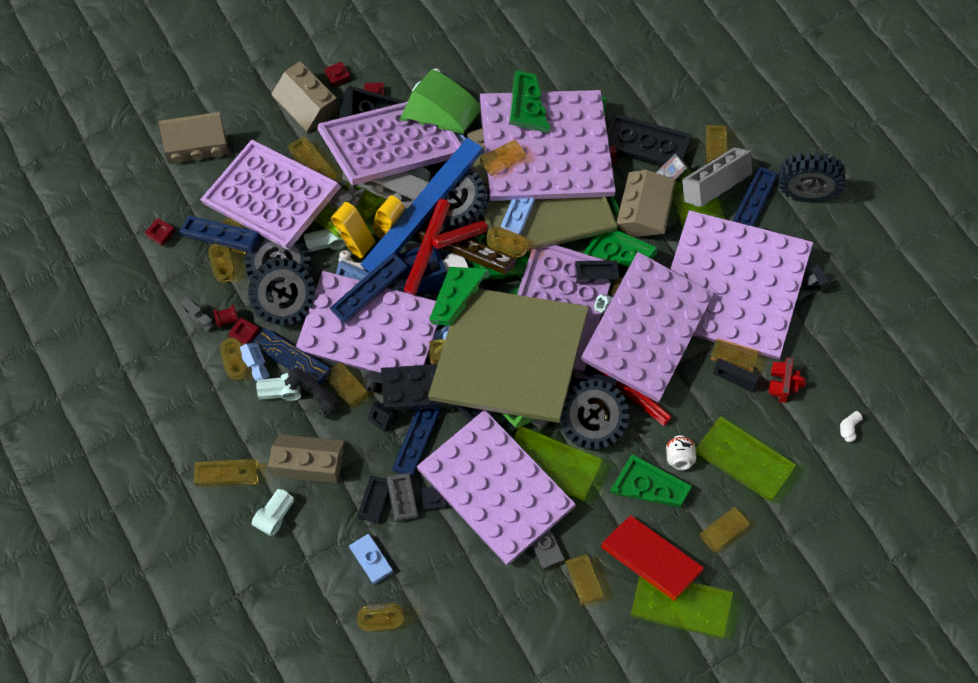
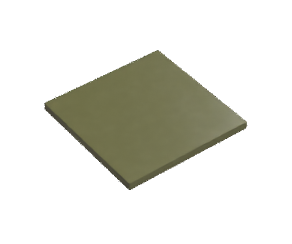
M483 148L484 152L470 169L480 176L489 190L485 148ZM606 197L536 199L519 239L499 233L512 200L487 202L489 208L488 210L483 209L486 215L484 218L482 217L488 226L487 233L492 248L510 256L530 252L532 249L538 250L552 245L616 231L618 227Z
M479 289L475 295L472 294L465 303L466 307L452 326H449L428 395L429 400L560 423L588 314V306Z

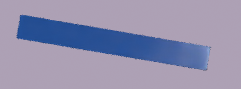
M468 137L360 264L362 268L370 273L393 252L397 255L435 210L439 199H444L484 152L482 146Z

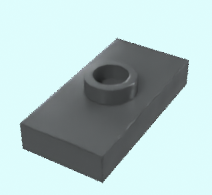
M410 473L387 476L395 522L417 518L418 513Z
M550 529L532 544L543 571L564 562V557Z

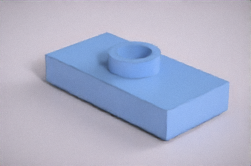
M369 534L349 545L350 550L373 585L393 573L392 568Z

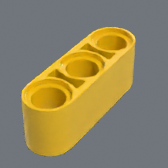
M390 195L376 211L372 230L381 239L403 214L404 204L397 197Z
M344 202L331 217V220L349 250L355 256L363 258L376 241L358 210L352 204Z

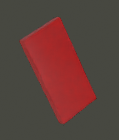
M631 515L601 545V548L673 601H676L701 575L704 567Z

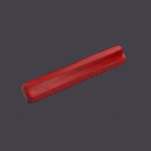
M479 221L433 237L432 244L436 249L486 233L487 223Z

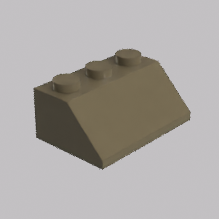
M301 61L283 73L271 94L306 133H309L318 127L319 123L325 122L339 112L336 97Z
M220 112L159 121L164 152L169 164L229 155L227 134Z
M649 170L629 172L616 223L622 232L631 237L664 234L676 180Z
M279 434L272 445L268 463L271 476L338 483L345 441Z

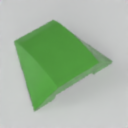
M432 69L412 91L400 120L406 122L407 119L420 121V125L430 123L437 125L439 129L464 134L481 113V107L461 86L447 76Z

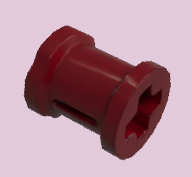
M231 305V308L220 311L217 309L213 310L218 328L225 324L238 322L234 305Z

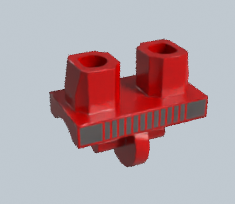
M786 358L785 362H773L771 367V376L782 377V382L771 380L768 394L780 397L779 402L786 403L790 387H792L793 393H798L799 388L806 385V379L800 376V371H794V375L791 376L793 358Z

